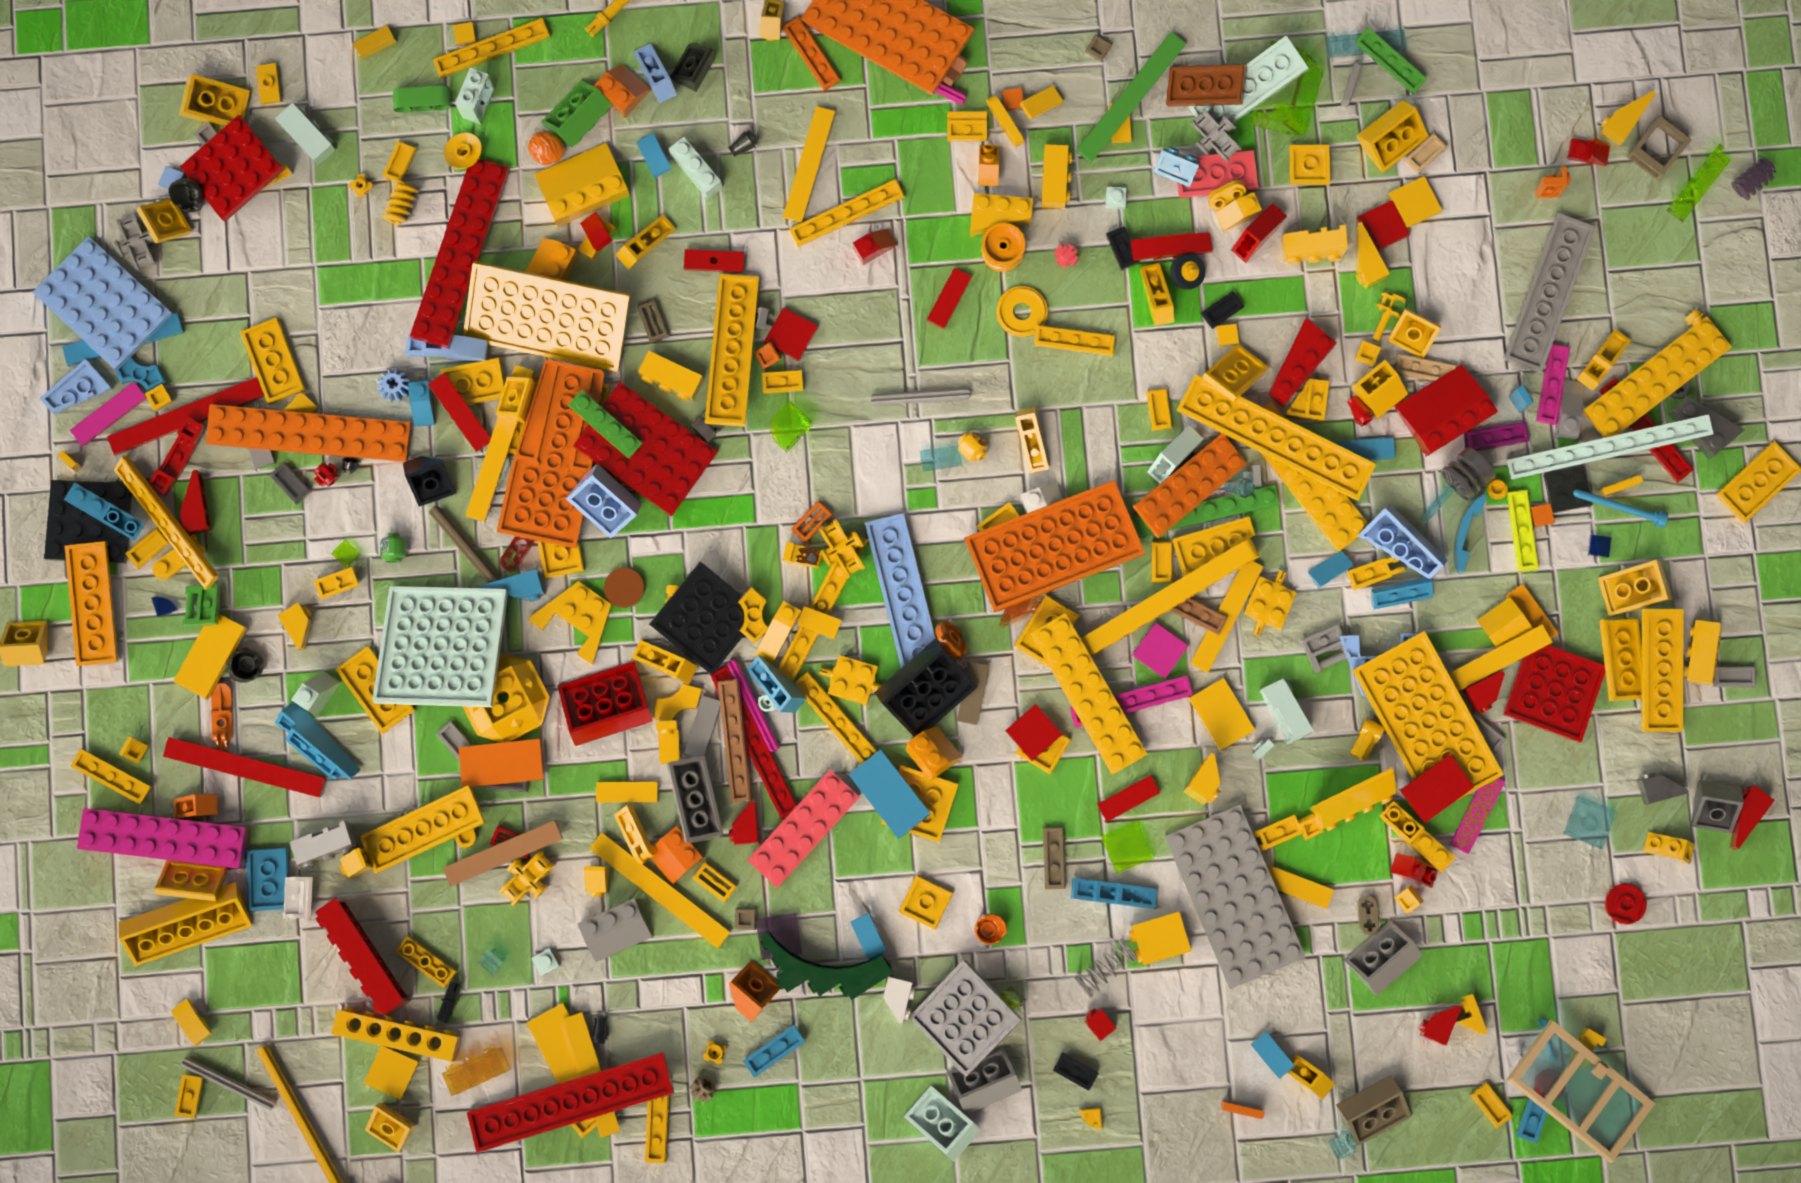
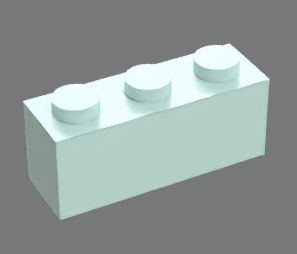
M291 103L275 120L318 166L335 151L332 146L334 141L327 134L322 135L319 132L320 126L314 120L309 121L306 118L308 114L301 106L297 108Z
M685 137L669 148L670 156L707 200L723 188L721 180Z

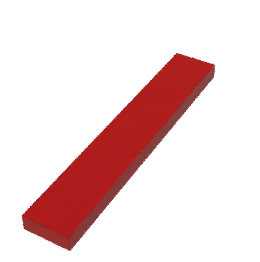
M1615 377L1600 389L1599 392L1604 395L1620 382ZM1644 414L1629 427L1632 431H1637L1657 425L1647 414ZM1673 444L1648 449L1676 483L1680 482L1694 470Z

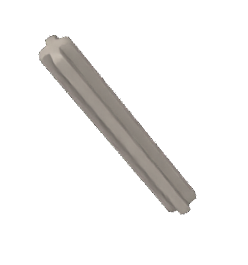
M969 388L873 394L871 395V404L873 406L966 400L970 399Z
M185 1057L181 1064L183 1068L268 1110H272L276 1104V1100L189 1057Z

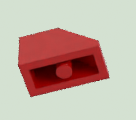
M887 228L870 232L852 242L853 249L863 265L897 246Z
M1503 670L1463 690L1474 712L1480 710L1483 713L1493 708L1491 704L1497 701L1505 675Z
M755 801L747 805L733 822L732 829H729L730 842L733 841L735 846L759 844Z
M1452 1006L1427 1016L1426 1020L1423 1019L1419 1026L1420 1036L1446 1046L1462 1007Z

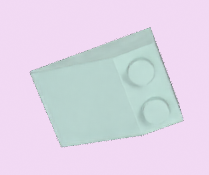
M932 1086L927 1089L904 1116L906 1120L953 1162L981 1131L974 1122Z

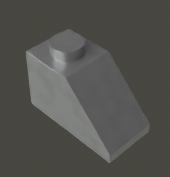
M1654 773L1643 775V780L1637 781L1644 805L1688 794L1686 788L1663 775L1655 776Z

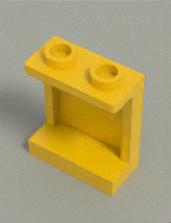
M1180 912L1132 925V930L1129 931L1131 942H1136L1138 949L1135 951L1138 963L1142 962L1143 966L1191 952Z

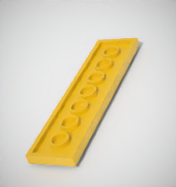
M719 274L705 424L742 427L746 425L759 277Z
M1706 316L1701 322L1690 328L1582 412L1603 438L1618 435L1730 350L1732 346Z
M1272 401L1263 407L1283 417ZM1260 453L1338 552L1359 537L1358 535L1369 525L1345 494Z
M1066 613L1030 633L1110 773L1113 775L1146 756L1147 752Z

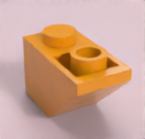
M992 144L979 145L978 185L998 186L999 146Z

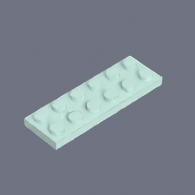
M1285 36L1246 64L1247 71L1243 105L1189 106L1196 118L1202 113V109L1205 108L1218 123L1225 115L1234 124L1309 70V67L1290 39Z

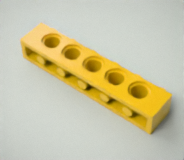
M345 1006L343 1010L337 1009L331 1032L333 1035L454 1062L456 1059L461 1037L455 1036L456 1032L444 1029L443 1033L435 1031L436 1027L428 1025L419 1028L415 1027V1022L404 1020L402 1024L395 1022L396 1018L384 1016L383 1019L376 1018V1013L364 1011L363 1014H358L356 1009ZM356 1018L361 1021V1027L358 1030L352 1027V1022ZM375 1023L381 1026V1032L378 1035H375L372 1031ZM396 1027L401 1030L399 1039H394L392 1036V1031ZM415 1032L421 1035V1041L418 1044L412 1041V1035ZM435 1037L441 1039V1046L438 1049L432 1046V1040Z

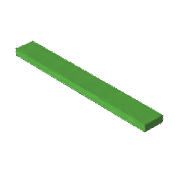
M1170 32L1077 148V153L1092 163L1184 48L1186 43L1173 32Z

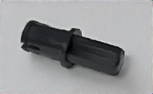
M449 981L444 999L441 998L443 1002L437 1015L438 1021L443 1023L449 1021L453 1007L457 1005L455 1002L462 985Z

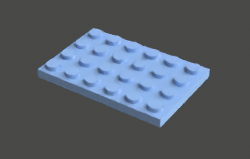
M89 236L32 292L116 371L173 315L172 312Z

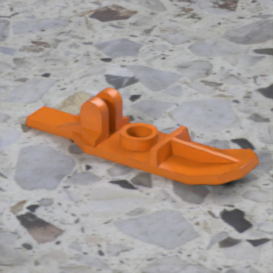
M217 683L211 694L212 739L216 743L218 750L228 752V745L233 738L231 687L227 683ZM220 720L225 721L223 727H220L218 724Z

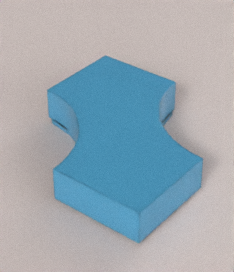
M132 357L116 371L122 384L128 382L140 383L147 391L161 384H167L158 365L141 366Z

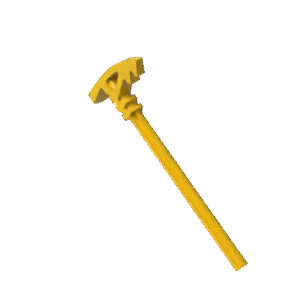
M268 1045L260 1047L256 1050L328 1182L343 1183Z

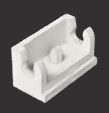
M285 877L283 918L311 919L313 877Z

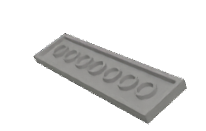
M1557 213L1503 360L1540 374L1542 373L1595 226Z

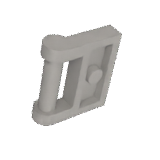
M1335 625L1300 641L1315 674L1342 660H1348L1340 641V636H1343L1339 625ZM1339 646L1341 647L1342 652L1320 662L1317 661L1316 656Z

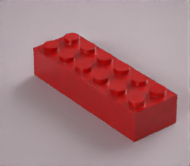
M334 898L315 911L318 916L315 918L321 928L325 927L328 931L327 938L332 945L336 944L339 948L338 954L343 962H348L351 967L349 969L351 975L355 980L359 979L362 983L360 988L366 997L370 996L373 1000L372 1007L377 1014L391 1015L410 1002V999L344 899Z

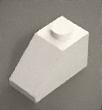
M1058 484L1038 487L1020 494V501L1026 514L1063 500Z

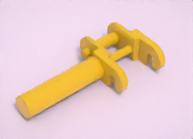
M1388 292L1381 294L1383 299L1381 304H1377L1379 310H1385V312L1382 314L1372 338L1373 340L1380 342L1390 316L1395 315L1396 318H1400V314L1392 311L1391 307L1395 300H1401L1402 303H1406L1407 300L1394 293L1393 295H1389ZM1387 299L1391 300L1389 307L1384 306Z

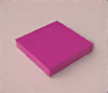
M1155 623L1132 656L1165 679L1186 651L1188 645Z

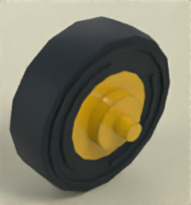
M1194 254L1178 256L1170 267L1172 281L1181 289L1190 290L1198 287L1205 278L1203 261Z

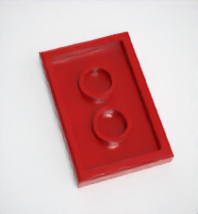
M1448 754L1401 788L1400 792L1421 821L1426 823L1472 790L1474 786L1451 754Z

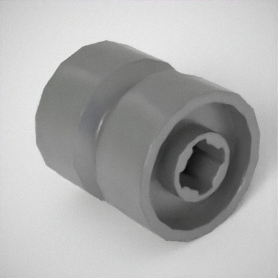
M705 409L702 412L703 416L697 417L690 426L702 439L709 443L716 436V431H721L726 425L705 424Z

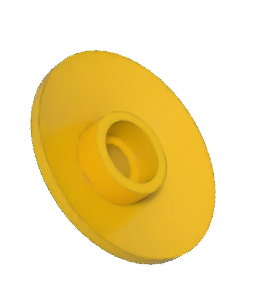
M460 133L453 136L444 148L446 162L455 169L471 167L479 160L482 153L480 140L471 133Z

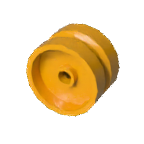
M999 223L993 225L985 232L982 239L981 254L983 261L989 268L997 272H1008L1020 265L1024 258L1026 242L1019 228L1009 223Z

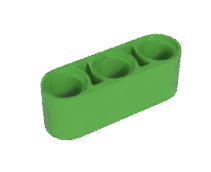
M448 86L409 87L393 90V110L395 112L436 111L450 108V88Z

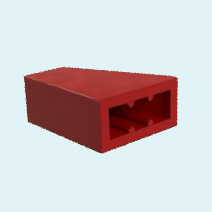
M1272 203L1245 229L1231 251L1247 263L1281 226L1287 215Z

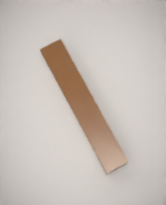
M739 679L718 681L731 803L753 801Z
M556 820L443 867V871L451 887L562 840L563 836Z

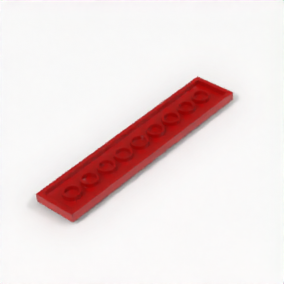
M479 159L474 165L467 168L410 333L411 339L445 348L450 347L469 291L472 265L474 261L479 262L509 173V167Z
M660 1053L467 1112V1117L476 1153H480L672 1095L675 1092L665 1054Z

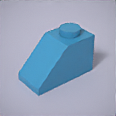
M429 381L408 383L409 400L415 427L435 425L433 391L428 385Z

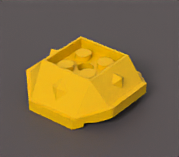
M503 654L499 657L493 707H462L478 736L500 743L513 742L543 726L550 695L530 660ZM502 693H508L509 699L505 703H500L499 701Z

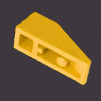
M1653 90L1618 109L1611 117L1607 115L1601 124L1604 128L1600 133L1616 144L1621 145L1657 92Z
M662 214L623 245L616 256L629 270L672 234L676 228Z
M1360 222L1355 228L1356 277L1360 285H1364L1365 289L1387 279L1390 273L1363 223Z
M1160 263L1140 267L1154 325L1174 322L1173 303Z
M1036 406L1016 410L1015 419L1029 473L1049 469Z
M783 601L754 656L761 655L773 665L797 624L801 610Z
M642 640L639 641L631 657L688 685L697 669V666L688 660Z

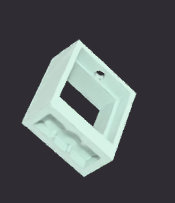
M469 68L455 102L462 118L480 125L495 92V87L487 73Z

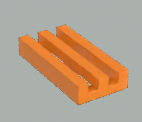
M818 500L791 528V531L806 544L833 514ZM820 507L819 513L799 532L797 529ZM826 513L827 515L804 537V533Z
M1223 1101L1221 1103V1110L1258 1119L1264 1117L1265 1111Z

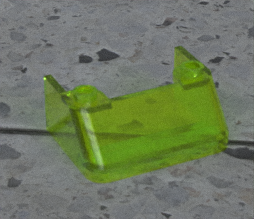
M1271 41L1269 48L1277 42ZM1295 47L1309 67V70L1298 77L1291 105L1285 103L1277 104L1273 109L1272 115L1252 111L1248 124L1295 137L1305 135L1309 128L1324 72L1322 64L1305 50Z

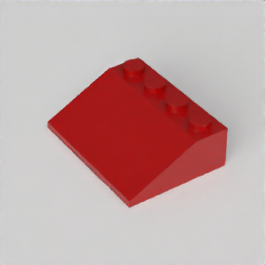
M1462 364L1394 406L1426 457L1498 412L1488 394Z
M635 661L557 685L569 734L575 746L653 722Z

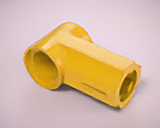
M1366 718L1359 730V736L1349 753L1353 757L1365 762L1373 746L1381 738L1385 730L1384 727Z

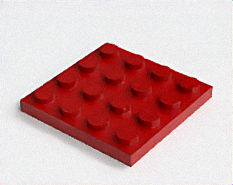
M240 115L236 116L180 166L188 178L199 183L204 198L224 222L284 171L283 167Z
M1547 645L1521 660L1502 715L1577 743H1582L1606 672L1605 665Z

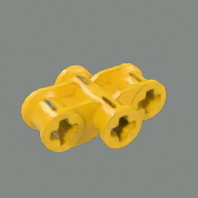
M836 519L825 528L818 529L829 546L825 551H820L828 566H831V563L837 560L847 579L854 572L865 569L854 550L858 547H863L855 531L852 532L851 536L846 537Z
M542 850L526 865L522 863V859L519 857L507 868V871L512 872L515 876L500 889L499 893L504 894L511 901L513 907L529 892L533 894L534 899H537L548 888L547 885L542 884L541 880L554 869L556 864L551 863L543 855L544 852Z

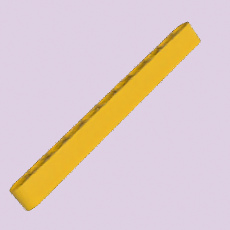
M1248 538L1080 639L1092 657L1185 602V599L1195 596L1261 555L1251 538Z

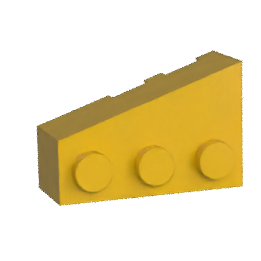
M974 193L970 238L984 234L990 227L999 223H1009L1016 227L1031 224L1033 198Z
M1346 224L1339 225L1340 229L1328 231V228L1325 227L1321 228V232H1309L1306 230L1283 234L1281 238L1283 262L1293 265L1299 264L1300 261H1308V263H1317L1323 259H1328L1329 262L1339 261L1348 249Z

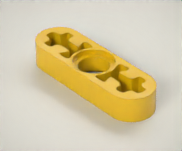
M993 95L988 98L986 103L1011 144L1015 148L1023 144L1024 139L997 96Z

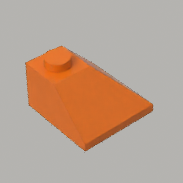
M752 960L729 983L736 1009L751 1022L780 990L775 979Z

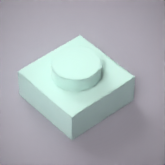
M1106 187L1105 208L1125 209L1126 188Z
M1269 739L1265 743L1261 740L1253 748L1255 752L1252 756L1258 761L1274 744Z
M550 948L531 958L541 976L560 966Z

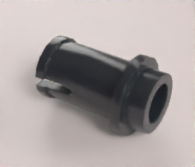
M594 1018V1034L591 1036V1039H593V1043L605 1044V1040L608 1039L606 1037L608 1019Z

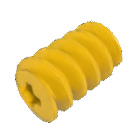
M396 180L397 185L393 186L395 192H391L390 196L392 199L388 200L389 206L385 208L387 214H383L382 218L390 223L401 225V222L408 221L403 216L410 215L406 208H413L409 200H416L411 194L418 193L419 191L408 183Z

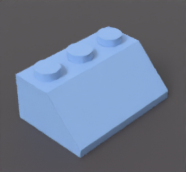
M598 464L583 476L566 498L610 538L638 514L642 504Z

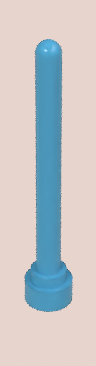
M1579 489L1573 492V495L1577 498L1649 519L1655 526L1664 528L1668 520V513L1661 510L1650 512Z

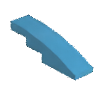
M1073 878L1070 898L1156 909L1158 889Z

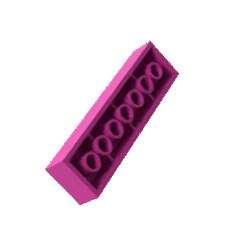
M83 808L77 849L245 869L246 850L248 849L251 829Z

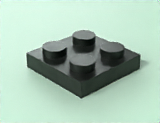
M1584 466L1543 474L1548 500L1551 503L1553 513L1591 507L1593 505L1592 502L1573 495L1576 489L1590 493Z

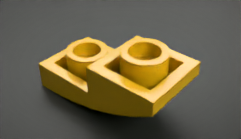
M186 998L171 1010L177 1023L194 1046L199 1045L212 1034L204 1017L199 1016L190 999Z

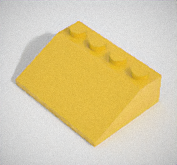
M607 143L534 174L557 227L630 196Z
M1390 768L1312 806L1310 810L1316 815L1321 829L1326 828L1327 831L1338 827L1337 822L1343 819L1345 822L1356 818L1355 813L1361 810L1363 813H1367L1375 809L1374 804L1381 801L1383 805L1393 800L1392 795L1397 793L1394 770Z

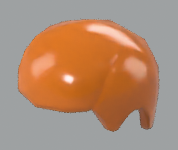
M993 913L982 915L975 923V936L981 943L987 945L999 943L1007 933L1006 922L1000 916Z

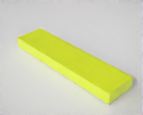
M1528 490L1507 492L1517 571L1538 570L1539 565Z

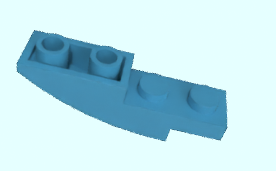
M75 482L64 498L68 503L134 541L145 526V523Z

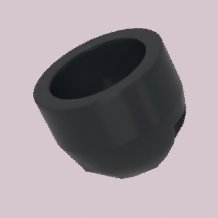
M349 457L343 458L342 470L345 473L347 470L350 471V474L354 473L358 467V460Z

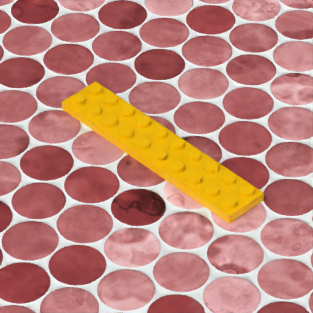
M1196 374L1177 409L1178 412L1357 501L1376 466L1375 463L1242 397L1233 402Z

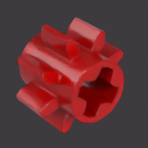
M323 462L315 469L314 474L316 477L314 480L322 487L325 484L330 487L338 480L339 476L336 473L339 470L333 464L329 463L327 465Z

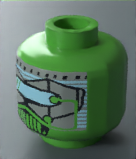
M388 533V537L381 539L380 556L385 559V562L400 563L401 559L406 557L407 541L405 538L400 537L399 533Z

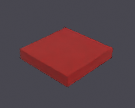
M1393 200L1356 217L1358 223H1363L1377 251L1410 236Z
M783 308L765 338L764 343L772 342L776 350L799 362L818 326Z
M1036 704L1005 730L1031 762L1063 735Z

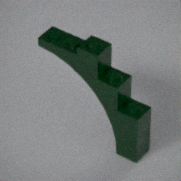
M769 929L760 935L762 947L765 951L769 950L773 956L771 960L776 968H781L776 973L777 979L775 981L780 989H785L787 993L806 980H809L807 984L813 993L817 992L819 997L838 984H841L839 988L845 997L849 996L853 1000L893 974V969L883 953L852 965H823L805 960L790 952L778 942Z

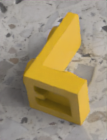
M677 720L656 721L660 764L680 760L679 725Z
M1649 832L1644 852L1677 859L1682 863L1690 864L1695 844L1685 839Z

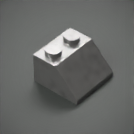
M1700 780L1694 797L1691 827L1732 833L1744 803L1741 787Z

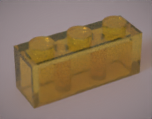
M493 1045L483 1050L485 1054L477 1057L474 1054L465 1058V1063L459 1066L456 1062L445 1067L447 1071L443 1072L442 1076L451 1096L458 1095L510 1071L511 1068L502 1047L496 1048Z

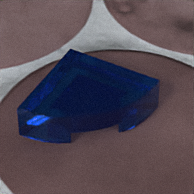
M151 598L157 617L178 611L176 605L166 598Z

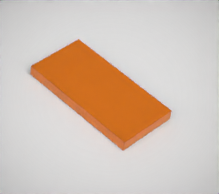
M541 739L458 747L462 788L468 785L480 787L544 780Z

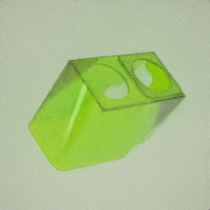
M791 401L787 402L769 421L773 425L770 433L774 442L786 453L813 426V421Z

